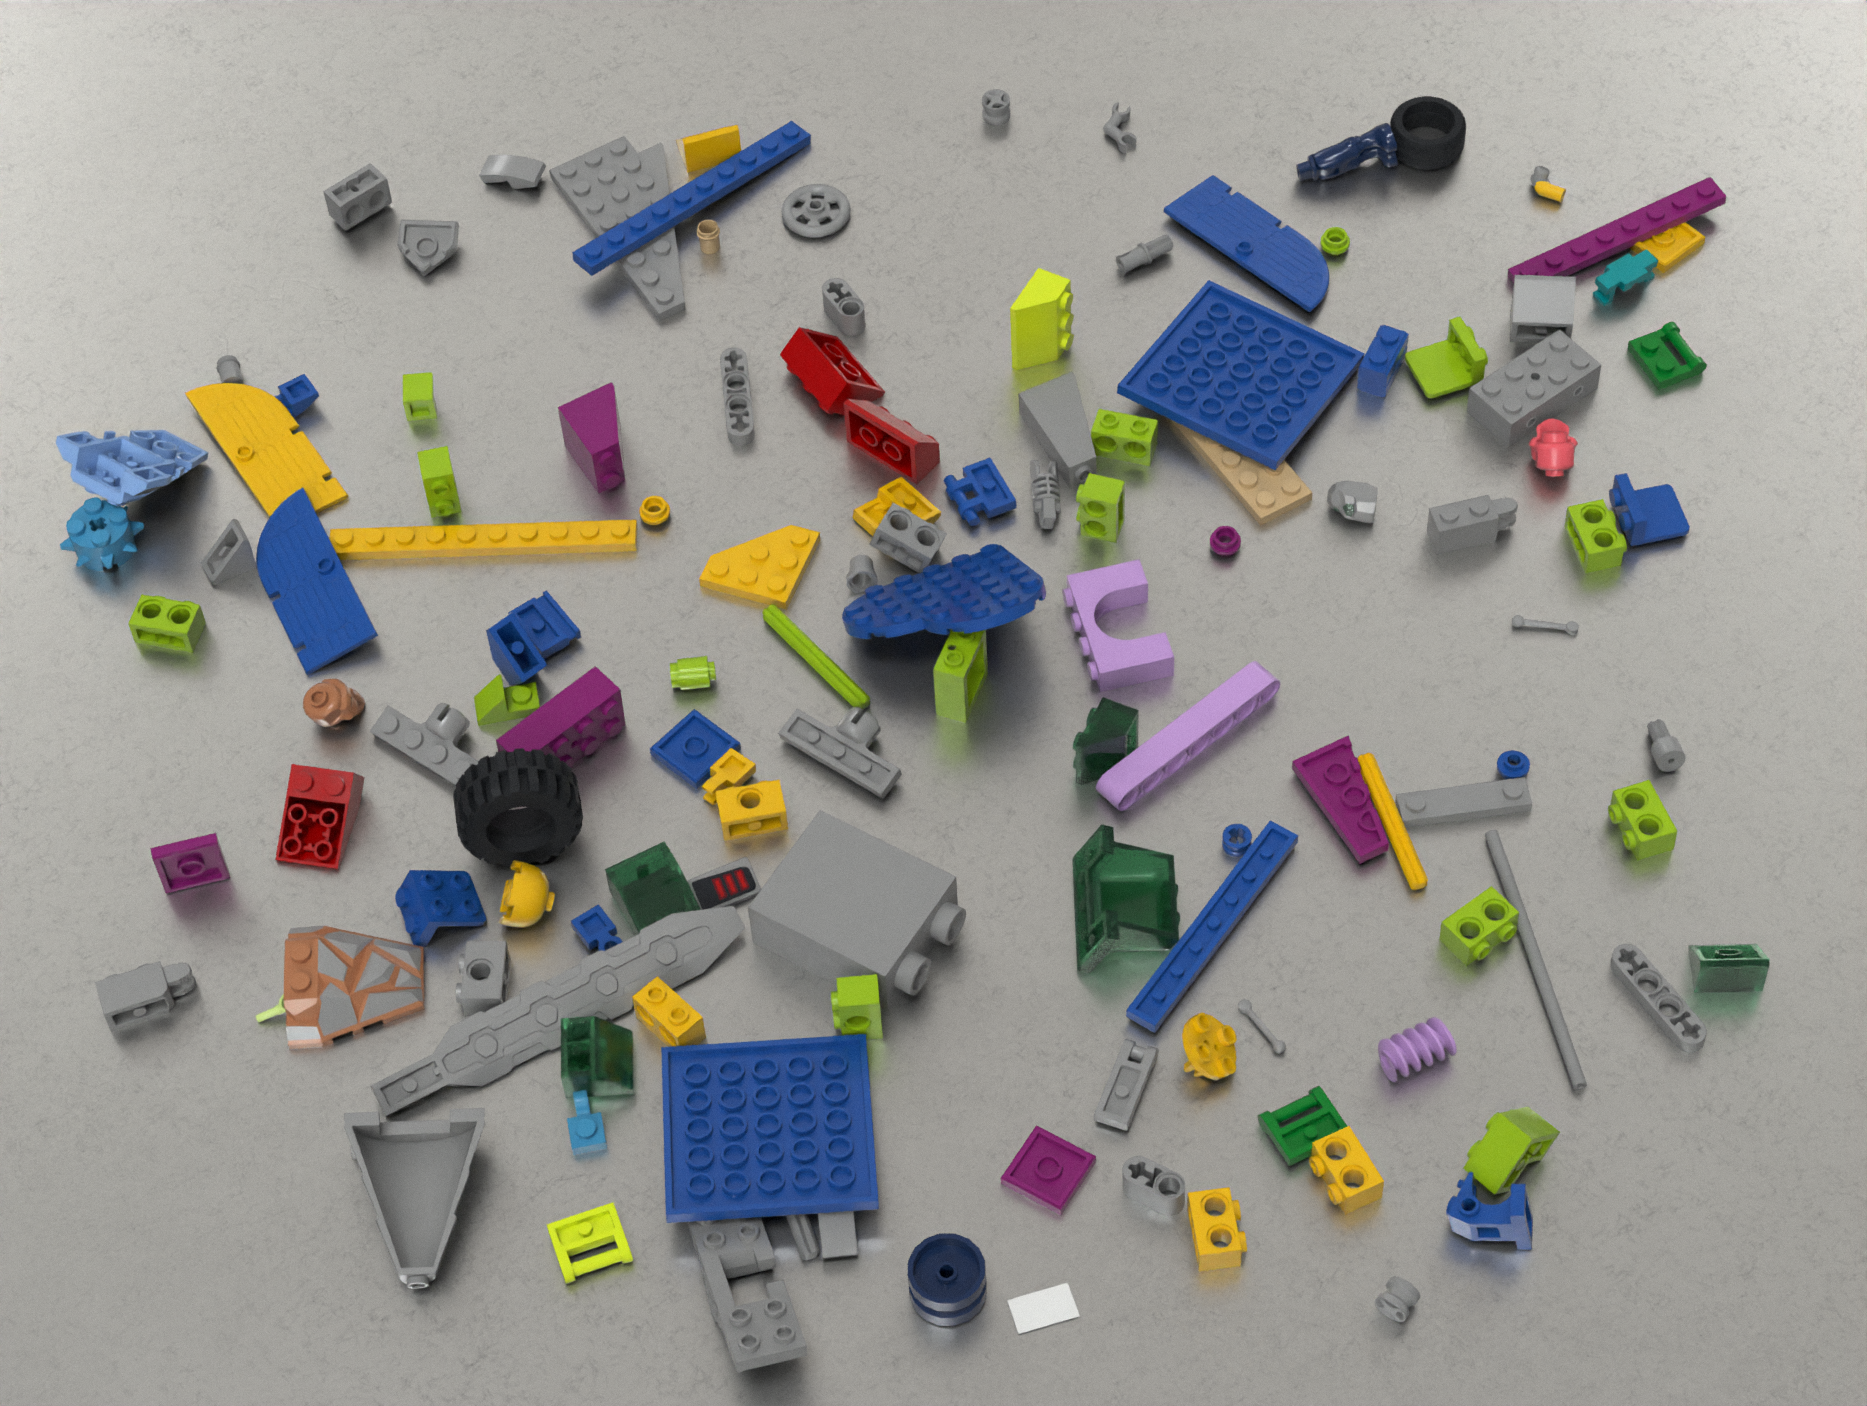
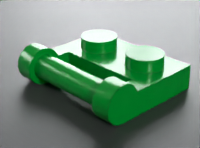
M1668 322L1661 329L1630 340L1628 343L1629 352L1658 390L1697 376L1707 367L1705 361L1695 355L1679 334L1680 328L1675 322ZM1670 341L1687 363L1686 365L1681 366L1664 344L1665 342Z
M1320 1086L1310 1089L1308 1095L1271 1113L1265 1111L1257 1116L1262 1130L1269 1135L1288 1166L1311 1156L1312 1142L1347 1127ZM1313 1107L1319 1109L1282 1128L1278 1125Z

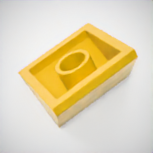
M731 125L676 139V144L687 173L719 165L741 151L738 125Z

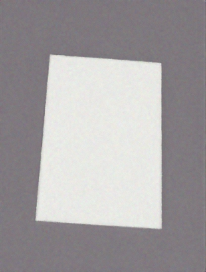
M1068 1282L1007 1300L1018 1334L1080 1317Z

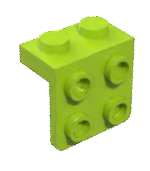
M1461 316L1449 319L1447 340L1407 352L1405 354V362L1426 397L1435 398L1473 386L1483 380L1488 357L1484 348H1480L1475 341L1472 328L1466 326Z

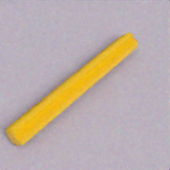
M1369 752L1361 754L1357 758L1361 767V775L1368 786L1370 796L1409 886L1415 891L1423 889L1427 886L1428 878L1375 756Z

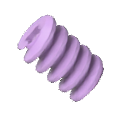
M1436 1017L1429 1018L1426 1024L1423 1022L1418 1023L1414 1029H1404L1402 1034H1393L1390 1040L1386 1038L1378 1043V1055L1381 1066L1387 1078L1392 1082H1396L1398 1079L1397 1070L1403 1077L1409 1076L1408 1065L1415 1072L1421 1071V1059L1427 1066H1432V1054L1439 1061L1445 1060L1444 1049L1451 1056H1454L1457 1052L1456 1044L1450 1031Z

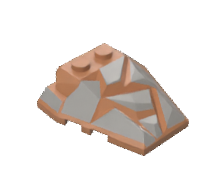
M329 926L291 928L288 933V939L285 940L283 999L286 1011L289 1049L324 1047L333 1043L332 1038L351 1031L353 1035L364 1032L363 1027L378 1021L387 1024L425 1010L424 947Z

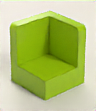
M431 372L403 374V406L407 421L437 419L433 374Z

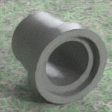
M857 555L850 560L846 585L854 593L865 594L866 588L877 585V574L874 571L873 561L869 556Z

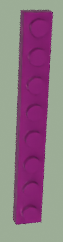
M1708 177L1508 269L1507 277L1514 284L1515 275L1569 276L1630 248L1639 241L1643 242L1653 235L1656 236L1725 204L1726 195L1714 180Z

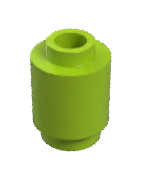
M707 656L677 659V662L670 663L672 688L690 690L711 687L710 681L716 680L714 661L708 662Z

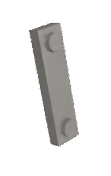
M1525 777L1396 794L1395 800L1406 828L1528 812L1532 809V800Z

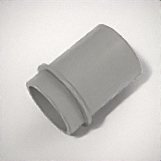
M232 355L221 357L217 361L216 367L221 382L243 384L240 363L237 358Z

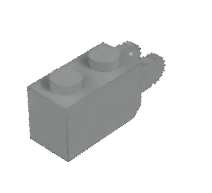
M158 961L152 964H143L137 969L110 975L103 980L95 982L103 1014L112 1032L170 1013L175 1005L173 998L193 991L196 986V980L192 975V969L189 964L178 962V964L162 967L161 962Z

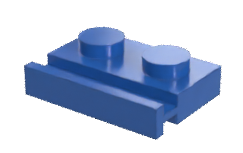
M547 590L538 599L534 597L508 612V614L514 613L543 659L570 645L569 641L574 638L577 640L581 638L580 629Z

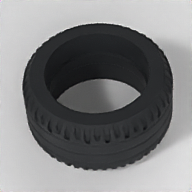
M1432 96L1417 97L1405 101L1398 106L1391 117L1390 127L1397 144L1395 154L1397 159L1403 164L1420 170H1434L1450 165L1461 155L1465 144L1466 121L1461 110L1451 102ZM1419 127H1432L1443 131L1447 135L1437 139H1422L1410 134L1408 131Z

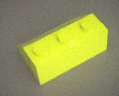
M1038 268L1011 306L1010 322L1013 369L1020 370L1056 361L1064 350L1068 351L1074 339V334L1071 333L1074 315L1071 313L1073 294L1071 293L1070 279Z

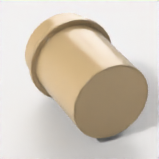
M703 220L698 224L697 228L700 249L705 254H715L720 249V228L713 220Z

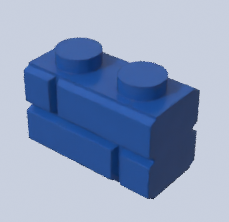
M1380 325L1376 337H1374L1359 366L1357 388L1360 391L1379 397H1386L1407 353L1409 334L1406 331Z

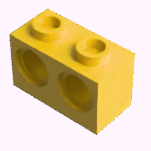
M658 976L632 996L636 1018L668 1047L698 1045L706 1039L703 1017Z
M1350 1126L1312 1142V1152L1309 1158L1311 1169L1317 1177L1321 1176L1327 1185L1326 1191L1331 1202L1334 1205L1339 1204L1345 1215L1382 1198L1384 1180ZM1337 1155L1342 1157L1343 1159L1333 1160L1330 1159L1329 1156ZM1356 1183L1360 1187L1350 1188L1346 1184Z
M1230 1187L1188 1192L1187 1211L1198 1271L1240 1267L1241 1254L1247 1252L1245 1232L1238 1231L1236 1221H1241L1240 1205L1238 1200H1232ZM1215 1210L1221 1212L1222 1214L1219 1216L1209 1215L1208 1212ZM1216 1242H1224L1228 1244V1246L1219 1248L1214 1246L1213 1244Z

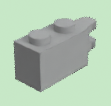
M1489 495L1429 508L1427 534L1436 555L1495 542L1498 530L1506 529V527L1510 528V526L1513 527V524H1515L1516 514L1514 513L1517 512V502L1513 498L1506 497L1505 499L1491 500Z

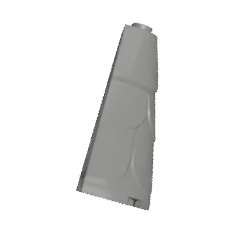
M485 1108L450 1109V1120L380 1122L379 1112L344 1113V1129L362 1172V1181L378 1216L376 1219L377 1226L400 1281L407 1283L409 1288H425L429 1285L428 1282L436 1278L457 1221L455 1213L468 1181L469 1169L485 1125Z

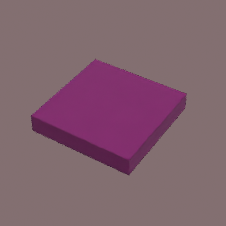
M216 833L150 848L152 859L165 893L230 878L229 868Z
M1036 1125L1000 1178L1001 1184L1061 1216L1095 1165L1096 1156Z

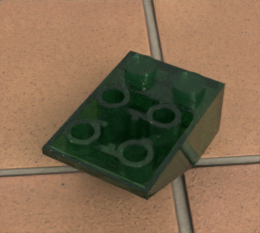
M665 841L605 869L609 891L635 935L639 934L641 929L673 913L701 910L678 862Z

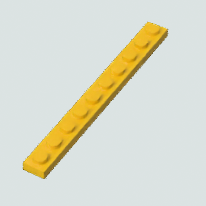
M633 519L330 529L329 539L340 560L637 551L638 526L637 520Z

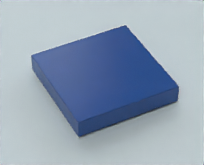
M693 709L650 748V754L695 789H698L711 777L710 767L730 748L739 752L741 744L708 718Z

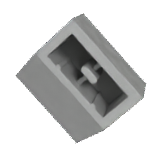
M1515 275L1510 309V342L1539 343L1559 329L1571 339L1576 277Z

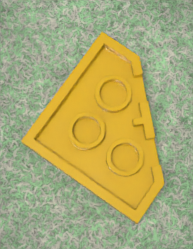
M789 525L710 556L699 578L700 586L767 605L773 604L778 608L787 610L821 540L820 532Z

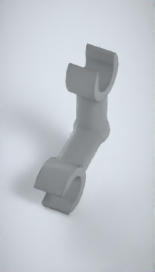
M1117 102L1112 107V116L1104 125L1103 131L1118 142V150L1126 154V143H1130L1136 148L1137 139L1134 134L1129 132L1123 133L1118 128L1120 123L1129 120L1131 108L1129 106L1125 112H1118L1119 102Z

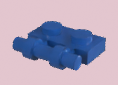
M991 458L963 467L964 478L956 480L954 475H948L943 480L947 487L946 493L951 500H955L958 505L957 511L963 520H967L970 526H976L980 522L977 512L984 510L988 518H992L1017 508L1014 495ZM972 491L975 498L968 500L965 494Z

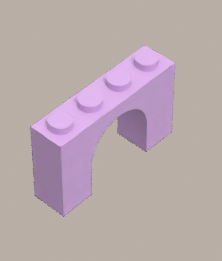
M1140 559L1067 575V588L1062 589L1064 603L1066 607L1072 608V626L1075 632L1079 631L1081 634V638H1079L1082 656H1088L1090 662L1087 663L1089 677L1091 681L1096 680L1100 692L1174 676V655L1166 632L1132 640H1120L1106 635L1097 626L1098 621L1105 614L1113 610L1148 602V582Z

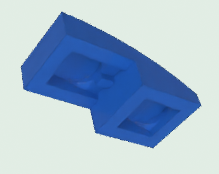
M302 374L279 385L280 394L275 396L285 405L291 415L296 418L319 397V393L307 376Z

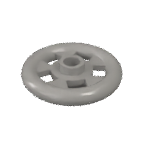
M811 184L793 191L785 199L781 213L784 223L794 233L804 237L819 238L829 236L840 230L847 223L851 208L847 197L840 190L825 184ZM812 196H824V199H812ZM798 202L804 203L801 209L794 208ZM837 203L839 209L831 211L829 204ZM804 217L809 222L802 224L797 220ZM827 218L831 220V222L825 225L820 224V222Z

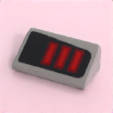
M747 857L740 858L687 881L689 895L697 910L734 906L755 897L761 890Z

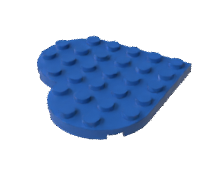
M990 544L980 549L981 552L972 555H958L952 558L950 563L927 566L923 569L922 573L913 576L902 575L895 578L891 584L885 586L874 585L866 588L863 596L857 598L844 608L842 619L846 632L850 636L860 639H870L872 637L871 633L877 637L885 636L886 638H892L923 629L942 635H948L950 633L949 629L953 632L964 631V634L973 633L1009 623L1028 614L1035 609L1037 599L1039 601L1045 599L1046 589L1043 578L1003 546Z

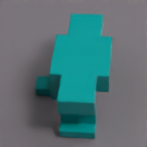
M1647 249L1633 257L1628 253L1607 265L1604 273L1596 277L1595 284L1598 286V290L1593 292V296L1603 306L1611 303L1614 299L1616 287L1625 292L1632 288L1636 282L1638 284L1642 281L1646 283L1653 279L1655 274L1652 272V269L1657 266L1658 260Z

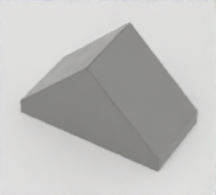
M237 519L231 520L201 562L212 584L218 585L257 568L250 542Z

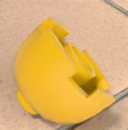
M514 860L510 868L516 872L514 873L513 880H506L499 911L506 912V915L503 914L500 917L499 924L525 928L537 923L544 911H551L555 893L549 891V880L541 869L534 865Z

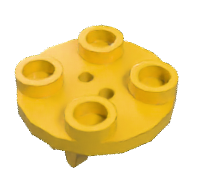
M1203 1012L1189 1018L1184 1025L1182 1033L1184 1050L1189 1059L1184 1064V1071L1191 1072L1194 1070L1195 1077L1205 1076L1213 1080H1219L1233 1074L1236 1071L1234 1043L1237 1040L1233 1028L1229 1025H1223L1213 1016Z

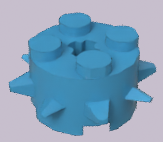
M97 497L90 498L67 521L66 527L69 538L60 544L61 550L74 551L78 557L77 567L84 565L86 568L96 571H104L103 567L110 569L116 563L119 567L127 562L134 552L138 551L135 544V535L144 529V524L129 520L126 513L127 506L112 505L106 500L101 501Z

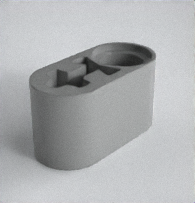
M832 278L827 280L822 286L824 312L844 335L857 336L861 334L866 327L863 301L843 279Z
M1142 1156L1131 1157L1124 1163L1122 1168V1189L1128 1198L1166 1216H1173L1182 1211L1185 1205V1181L1180 1174ZM1165 1191H1173L1176 1193V1195L1166 1196L1162 1193Z

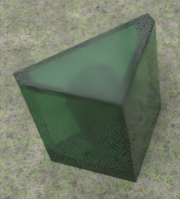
M1756 943L1688 945L1694 993L1763 991L1770 959Z

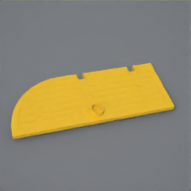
M238 383L210 384L185 392L187 399L269 518L284 500L302 487L306 491L316 513L349 497L336 478L328 481L324 480V478L332 474L331 470L303 431L294 435L291 433L298 429L299 425L285 405L273 395L259 388Z

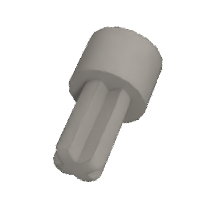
M1661 719L1649 722L1647 728L1653 742L1651 753L1658 768L1666 772L1678 769L1684 764L1686 759L1678 739L1670 736L1664 721Z

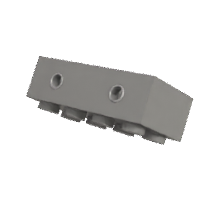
M1559 329L1469 388L1467 413L1509 448L1535 431L1541 422L1553 419L1598 389L1601 364Z

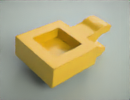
M730 748L710 767V776L712 778L708 779L702 786V789L707 791L703 799L715 805L717 803L715 791L724 790L732 786H742L756 772V764Z

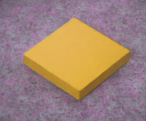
M1684 222L1656 236L1653 235L1643 242L1639 241L1630 249L1637 254L1647 249L1658 260L1656 268L1665 273L1705 243V236Z

